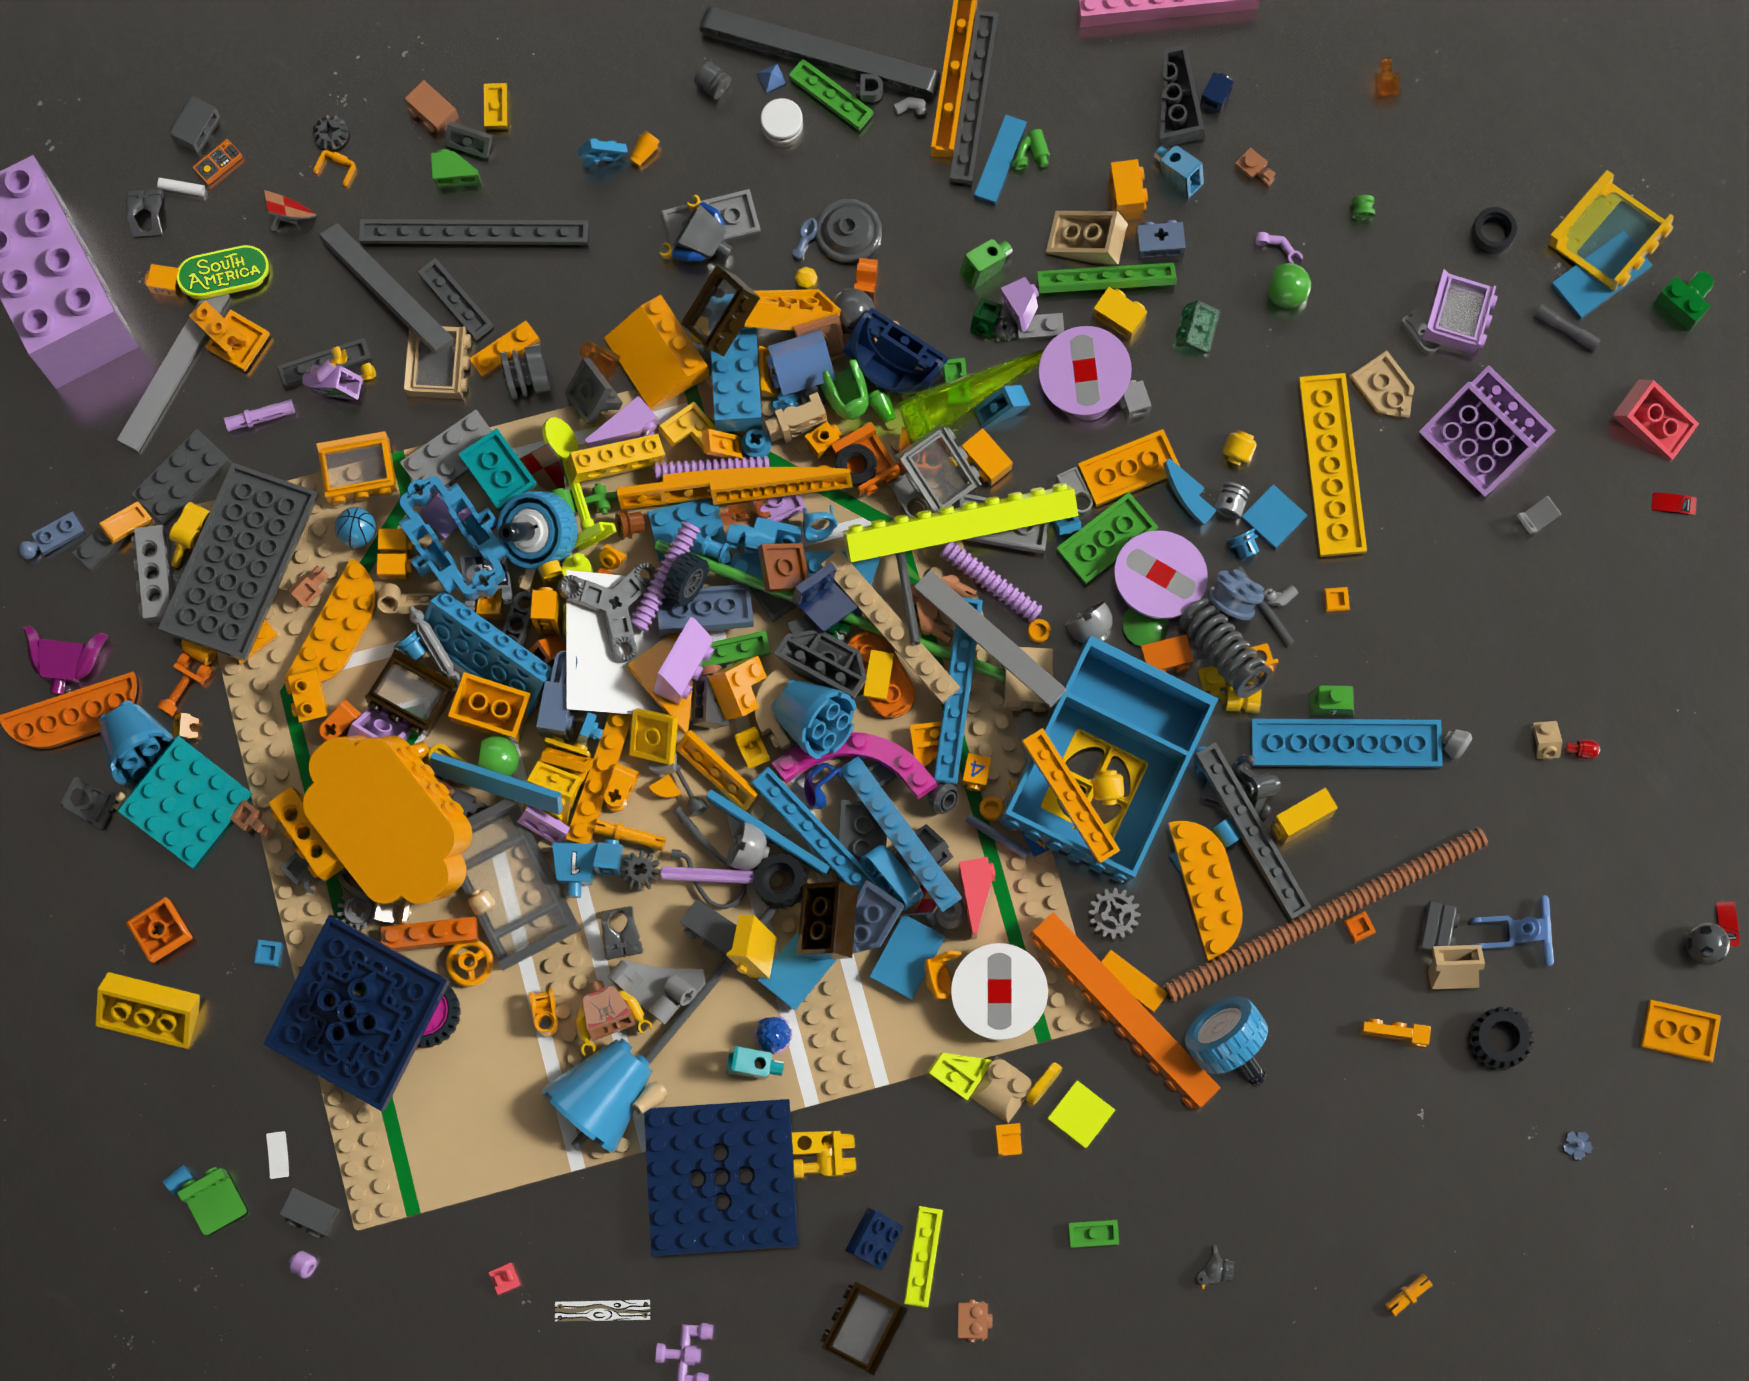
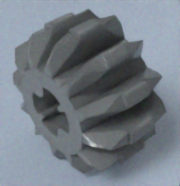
M640 850L639 857L637 858L634 852L630 853L633 860L630 861L624 858L623 862L628 867L620 868L621 873L626 874L622 877L623 882L630 881L628 884L630 889L634 888L637 884L638 892L642 891V885L644 884L650 890V881L658 883V879L653 875H660L661 870L656 868L660 864L659 861H652L654 857L652 853H649L644 858L643 850ZM644 866L646 873H640L637 876L636 868L641 869Z

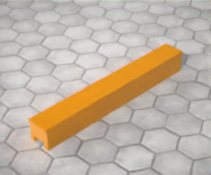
M977 0L953 1L931 143V156L953 159Z

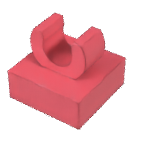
M512 1263L489 1272L497 1295L521 1286Z

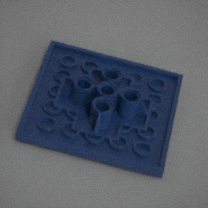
M328 915L264 1045L374 1108L385 1111L450 980L334 916ZM363 985L365 986L364 995L360 991ZM332 996L335 998L333 1006L330 1002ZM352 1006L354 1008L353 1016L349 1013ZM371 1018L374 1019V1026L372 1028L369 1024ZM341 1028L343 1030L342 1038H340L339 1031Z
M790 1099L650 1108L644 1112L651 1256L799 1247ZM717 1148H724L727 1151V1156L723 1160H716L714 1158V1151ZM748 1170L752 1173L753 1177L749 1183L740 1182L739 1175L742 1171ZM719 1172H725L728 1174V1181L723 1185H718L715 1182V1176ZM697 1173L704 1177L703 1184L698 1187L691 1184L692 1176ZM722 1196L729 1198V1206L726 1209L717 1208L716 1201Z

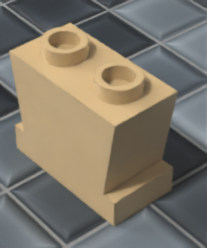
M1481 945L1433 946V961L1428 969L1432 989L1479 988V970H1484L1485 966Z

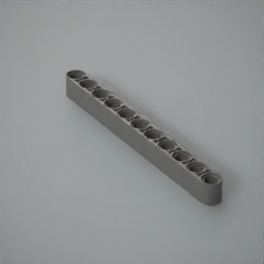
M713 7L706 8L699 28L701 33L710 37L799 62L805 59L813 66L859 79L861 74H874L881 78L884 86L927 98L934 96L940 78V73L931 68Z

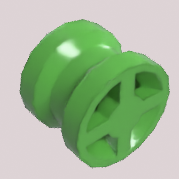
M1358 195L1351 199V203L1354 206V211L1352 212L1354 219L1368 220L1375 217V210L1372 207L1374 204L1373 196Z

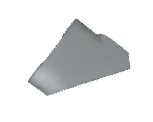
M621 960L607 976L620 989L635 997L640 1006L664 1025L681 1005L689 1004L706 984L703 969L662 968L632 963L627 960Z

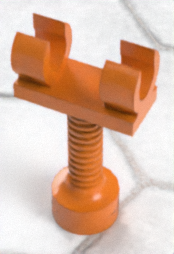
M184 652L173 665V668L183 674V677H181L179 683H177L178 685H176L166 700L161 699L156 706L170 717H173L177 711L175 702H177L176 700L179 699L188 683L193 680L203 686L212 672L210 667L205 664L199 667L196 675L186 670L192 658Z

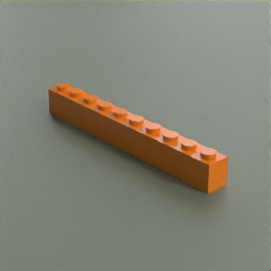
M1054 912L1031 932L1032 944L1038 950L1043 949L1049 955L1047 958L1050 963L1056 968L1060 967L1066 973L1064 977L1072 985L1076 984L1082 990L1081 995L1089 1003L1093 1002L1099 1008L1097 1011L1105 1020L1108 1021L1110 1019L1115 1025V1031L1122 1038L1127 1037L1130 1040L1132 1049L1138 1055H1144L1149 1060V1067L1158 1074L1160 1072L1166 1078L1165 1083L1173 1091L1177 1090L1183 1096L1181 1099L1190 1109L1194 1108L1197 1111L1221 1088Z

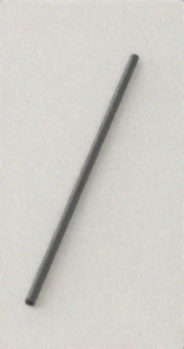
M803 866L806 871L805 873L808 875L810 871ZM792 880L783 889V891H786L791 886ZM769 906L759 920L766 926L780 908L774 909L772 906ZM726 960L722 962L706 981L705 986L686 1005L645 1054L644 1058L650 1063L656 1058L732 967V964ZM581 1131L571 1145L579 1150L589 1137Z

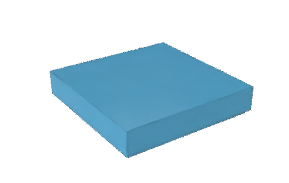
M1273 484L1241 519L1251 528H1255V532L1276 550L1308 515Z

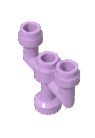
M701 1323L700 1325L681 1324V1350L666 1349L664 1343H657L656 1363H663L665 1359L680 1360L677 1366L676 1381H709V1374L698 1372L695 1375H688L687 1365L695 1366V1363L700 1364L701 1349H697V1346L689 1345L690 1336L698 1337L700 1340L705 1341L707 1339L712 1340L713 1325H709V1323Z

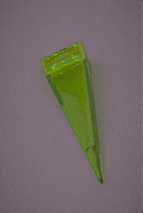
M1045 348L917 392L915 396L898 403L910 444L937 425L947 428L987 396L1039 362Z

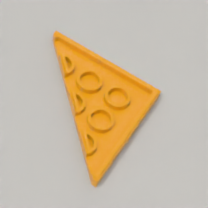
M677 633L666 636L631 661L627 668L667 715L678 717L677 727L685 735L689 728L692 691L687 700L683 698L679 705L654 693L657 674L681 634Z

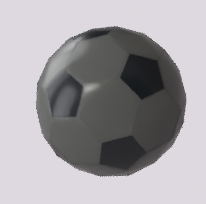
M1711 922L1701 923L1690 930L1686 946L1688 953L1696 962L1704 965H1714L1721 962L1727 956L1730 950V940L1727 932L1718 924Z

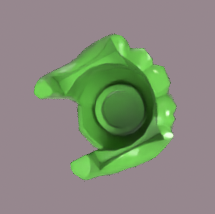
M855 359L849 361L851 368L845 369L843 373L838 372L834 374L836 380H832L828 370L822 373L824 383L820 384L821 390L833 410L839 416L848 420H854L863 415L869 403L866 381Z

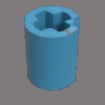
M181 1165L163 1183L174 1196H177V1192L183 1189L182 1185L195 1179V1177L185 1165Z

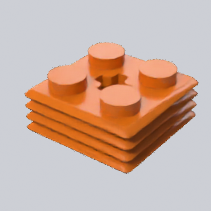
M164 897L126 921V925L151 963H155L192 939L191 933L167 897ZM158 925L164 927L161 935L154 934L157 932L156 927Z

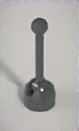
M677 763L675 773L678 775L690 798L687 804L688 811L692 817L704 813L708 806L703 798L693 795L680 771L681 766Z

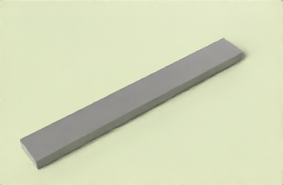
M226 294L200 299L194 310L206 300L220 314L230 295ZM190 317L117 439L119 443L137 452L140 451L207 337V334Z
M930 570L914 586L920 594L1050 708L1067 691L1061 683L934 572Z

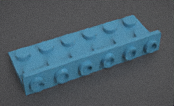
M442 591L433 598L425 613L424 621L430 624L450 660L469 674L531 693L527 715L529 717L536 708L543 692L545 681L551 678L553 668L446 591Z

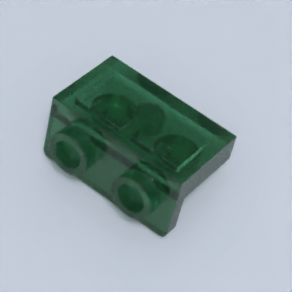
M1199 300L1188 303L1182 311L1183 318L1176 332L1175 346H1187L1203 354L1209 353L1221 310Z

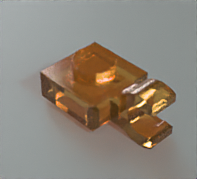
M1391 57L1382 58V62H1380L1381 73L1375 76L1377 98L1400 97L1399 72L1392 73Z
M590 340L587 341L586 345L582 344L579 350L581 355L590 358L598 370L608 378L613 375L621 357L603 345L597 347Z
M762 499L755 503L746 502L728 506L729 515L732 520L737 522L747 521L750 517L755 516V514L766 519L771 517L770 511L762 512L761 507L769 505L767 499Z

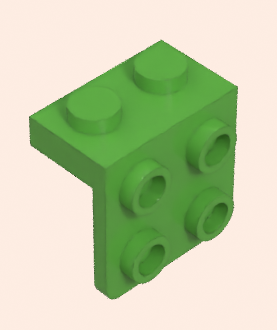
M217 1167L206 1171L203 1174L204 1177L198 1181L193 1179L182 1185L183 1189L177 1192L181 1201L188 1204L204 1235L212 1234L242 1217L247 1212L227 1171L222 1168L217 1169Z

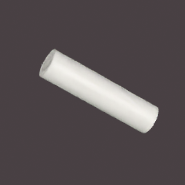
M159 178L157 188L202 197L205 192L204 185L165 178Z

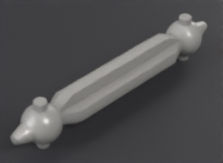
M411 606V622L417 624V632L441 672L447 675L446 678L455 682L458 689L460 684L459 673L454 671L452 661L430 624L424 621V614Z

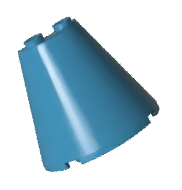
M622 1038L620 1041L616 1039L541 1089L543 1095L551 1098L549 1102L590 1139L599 1140L601 1142L600 1146L611 1153L617 1150L634 1113L632 1103L643 1092L652 1073V1070L648 1067L651 1063L641 1054L637 1057L630 1052L633 1047Z

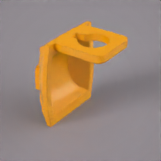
M946 951L925 960V981L934 999L952 1000L951 987L953 980L946 962L960 957V951Z

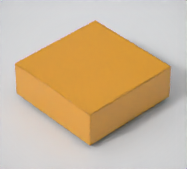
M1348 587L1325 588L1323 590L1325 613L1349 612Z

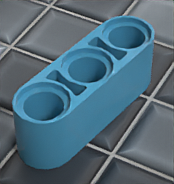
M880 844L861 857L860 860L864 870L879 888L904 905L902 911H905L923 898L920 886L886 846Z

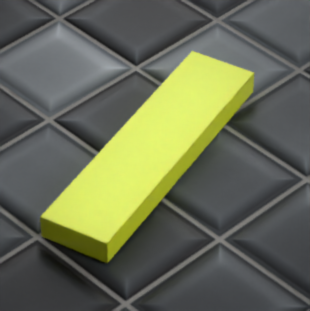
M922 1206L918 1208L904 1304L928 1308L943 1210Z

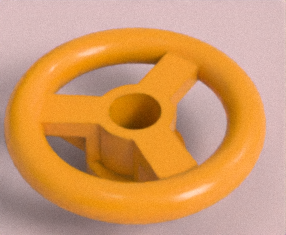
M481 941L454 945L446 958V970L450 978L457 984L466 987L483 983L490 976L494 964L490 949ZM467 946L480 949L475 954L471 951H465L461 955L457 954L460 949ZM485 956L486 968L479 977L475 978L474 969L477 967L478 961ZM467 959H473L471 966L465 965ZM453 961L458 962L459 966L467 971L468 979H463L456 974L453 968Z

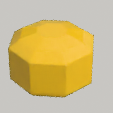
M803 267L797 270L795 282L798 288L802 290L815 288L818 277L814 269Z

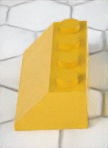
M108 972L97 989L96 1026L188 1049L199 1014L200 995Z

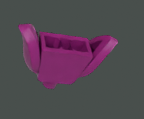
M31 625L22 627L26 636L27 652L31 667L41 678L51 681L50 694L55 695L64 694L66 682L78 683L79 679L86 677L91 672L104 643L109 637L101 632L91 638L85 645L82 643L40 639L37 631Z

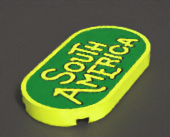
M243 245L186 259L178 268L177 282L180 290L184 294L190 295L191 298L207 299L258 287L269 273V264L266 255L260 249Z

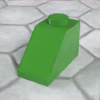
M442 149L438 150L437 153H431L432 177L436 187L481 183L478 170L456 152Z

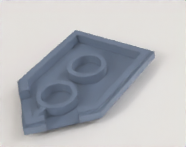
M868 880L863 884L857 897L853 954L881 947L904 908L900 901Z

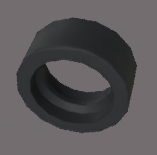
M1491 207L1479 213L1473 223L1471 233L1473 241L1478 248L1488 253H1500L1508 249L1512 244L1518 228L1515 218L1509 211L1504 208ZM1494 218L1502 221L1508 229L1506 238L1500 242L1486 239L1481 233V226L1485 220Z

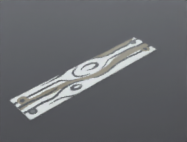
M650 1300L555 1302V1322L650 1320Z

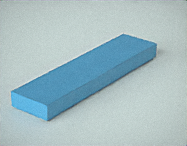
M1005 115L975 191L974 198L996 204L1026 128V121Z

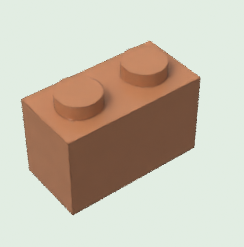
M425 80L405 98L408 106L406 108L407 111L414 118L419 117L423 120L422 124L429 132L435 131L439 136L446 131L449 122L454 123L459 118L456 108Z

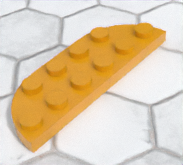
M350 558L287 672L284 681L288 680L290 673L318 667L321 683L329 681L336 677L349 662L374 616L377 604V594L373 580L367 570L355 559Z
M1189 821L1169 822L1168 827L1207 961H1210L1225 953L1233 945L1242 925V906L1229 859L1221 841L1206 827Z

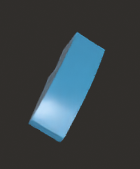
M1170 458L1165 459L1163 466L1166 477L1180 504L1200 526L1205 525L1217 511L1199 496L1205 488Z

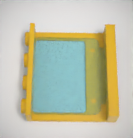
M1606 170L1552 232L1548 245L1576 265L1578 264L1607 287L1616 291L1620 285L1624 287L1631 278L1630 273L1634 269H1640L1645 262L1644 257L1648 252L1652 254L1657 249L1660 238L1662 236L1666 238L1673 229L1671 224L1674 216L1670 214L1664 220L1612 183L1614 174Z

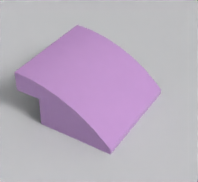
M1487 366L1472 382L1468 381L1419 432L1486 497L1526 461L1556 430L1491 366Z

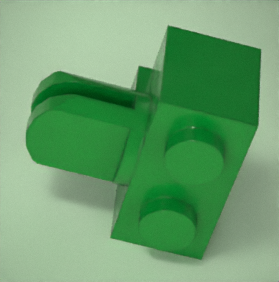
M1700 271L1685 284L1680 278L1675 276L1660 292L1655 301L1688 330H1691L1711 307L1703 298L1713 287V277L1705 271Z

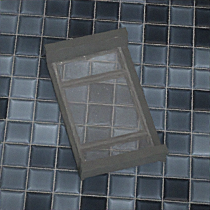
M508 798L468 818L472 828V840L468 849L461 854L466 864V877L462 887L468 899L476 889L480 891L487 889L495 901V905L491 909L477 915L499 959L498 963L502 971L581 930L531 830L518 823L522 815L518 804Z

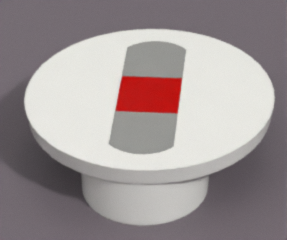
M995 943L975 949L962 960L953 977L951 995L957 1015L970 1030L992 1041H1006L1027 1032L1038 1022L1047 1004L1048 985L1041 966L1028 952L1014 945Z

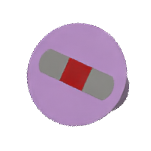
M1093 326L1074 327L1057 335L1045 348L1039 364L1040 383L1050 401L1061 410L1085 421L1101 418L1122 398L1130 383L1132 371L1131 360L1123 343L1112 333Z
M1149 531L1137 535L1124 545L1115 563V582L1121 597L1133 610L1150 618L1171 619L1182 616L1192 604L1201 600L1207 587V567L1201 553L1190 541L1172 532Z

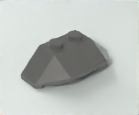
M819 629L786 634L774 652V656L797 675L815 685L843 691L853 699L856 698L867 680L860 651L826 632L822 633Z

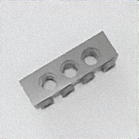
M163 525L135 528V536L131 538L133 550H136L137 559H134L135 572L139 573V581H136L137 593L141 595L138 611L140 617H143L148 624L162 621L173 596L167 530ZM150 548H155V553L152 556L147 557V550ZM151 571H158L155 578L148 579V574ZM160 593L158 600L150 601L152 594Z

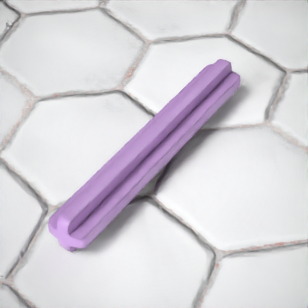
M663 866L661 867L660 877L662 880L753 884L754 871Z

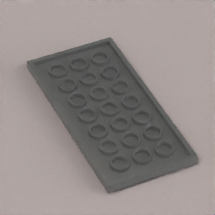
M232 463L158 630L173 637L247 662L319 497V493Z

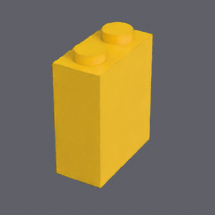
M1326 787L1275 817L1271 824L1273 826L1271 831L1277 841L1281 840L1285 844L1334 815L1338 807Z

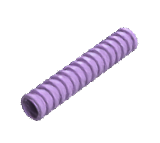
M757 456V459L742 457L739 460L736 457L735 460H731V458L725 461L724 458H721L720 461H717V459H713V461L706 459V462H702V460L695 462V460H692L691 463L685 460L684 463L680 461L673 463V461H670V464L655 462L654 477L656 483H659L663 480V475L715 469L770 467L768 456H764V458Z
M689 522L681 523L682 528H678L679 533L678 535L675 534V541L671 542L672 547H668V554L664 555L665 560H661L660 564L662 565L657 568L658 573L653 575L655 579L650 581L651 586L647 587L648 592L643 594L644 599L640 600L641 605L637 606V612L633 613L632 625L644 632L649 630L648 625L652 624L651 619L656 617L655 612L659 611L658 606L662 605V598H666L663 595V587L667 573L677 558L683 553L690 552L689 548L694 545L692 543L693 540L696 541V535L701 532L698 527Z
M949 542L940 552L941 558L944 556L946 562H952L951 565L953 567L956 565L958 567L957 570H963V574H968L970 579H975L976 584L980 583L982 588H987V592H993L994 597L997 595L999 601L1003 600L1006 606L1008 604L1011 606L1010 609H1016V613H1021L1024 619L1028 618L1029 623L1033 622L1041 612L1042 605H1036L1037 602L1035 600L1032 602L1030 600L1031 597H1025V593H1020L1017 587L1014 589L1012 583L1008 584L1006 579H1001V575H995L994 570L990 571L988 566H983L982 561L980 563L977 561L978 558H972V554H967L964 548L961 550L959 544L955 545L953 544L954 542Z

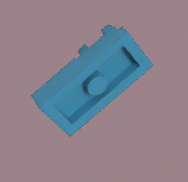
M587 713L576 741L585 743L588 738L596 741L600 740L603 730L597 728L599 724L595 722L597 715Z

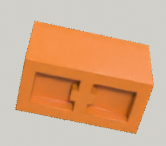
M1187 634L1142 645L1140 648L1142 661L1166 673L1175 670L1176 673L1186 672L1190 670L1189 667L1194 663Z

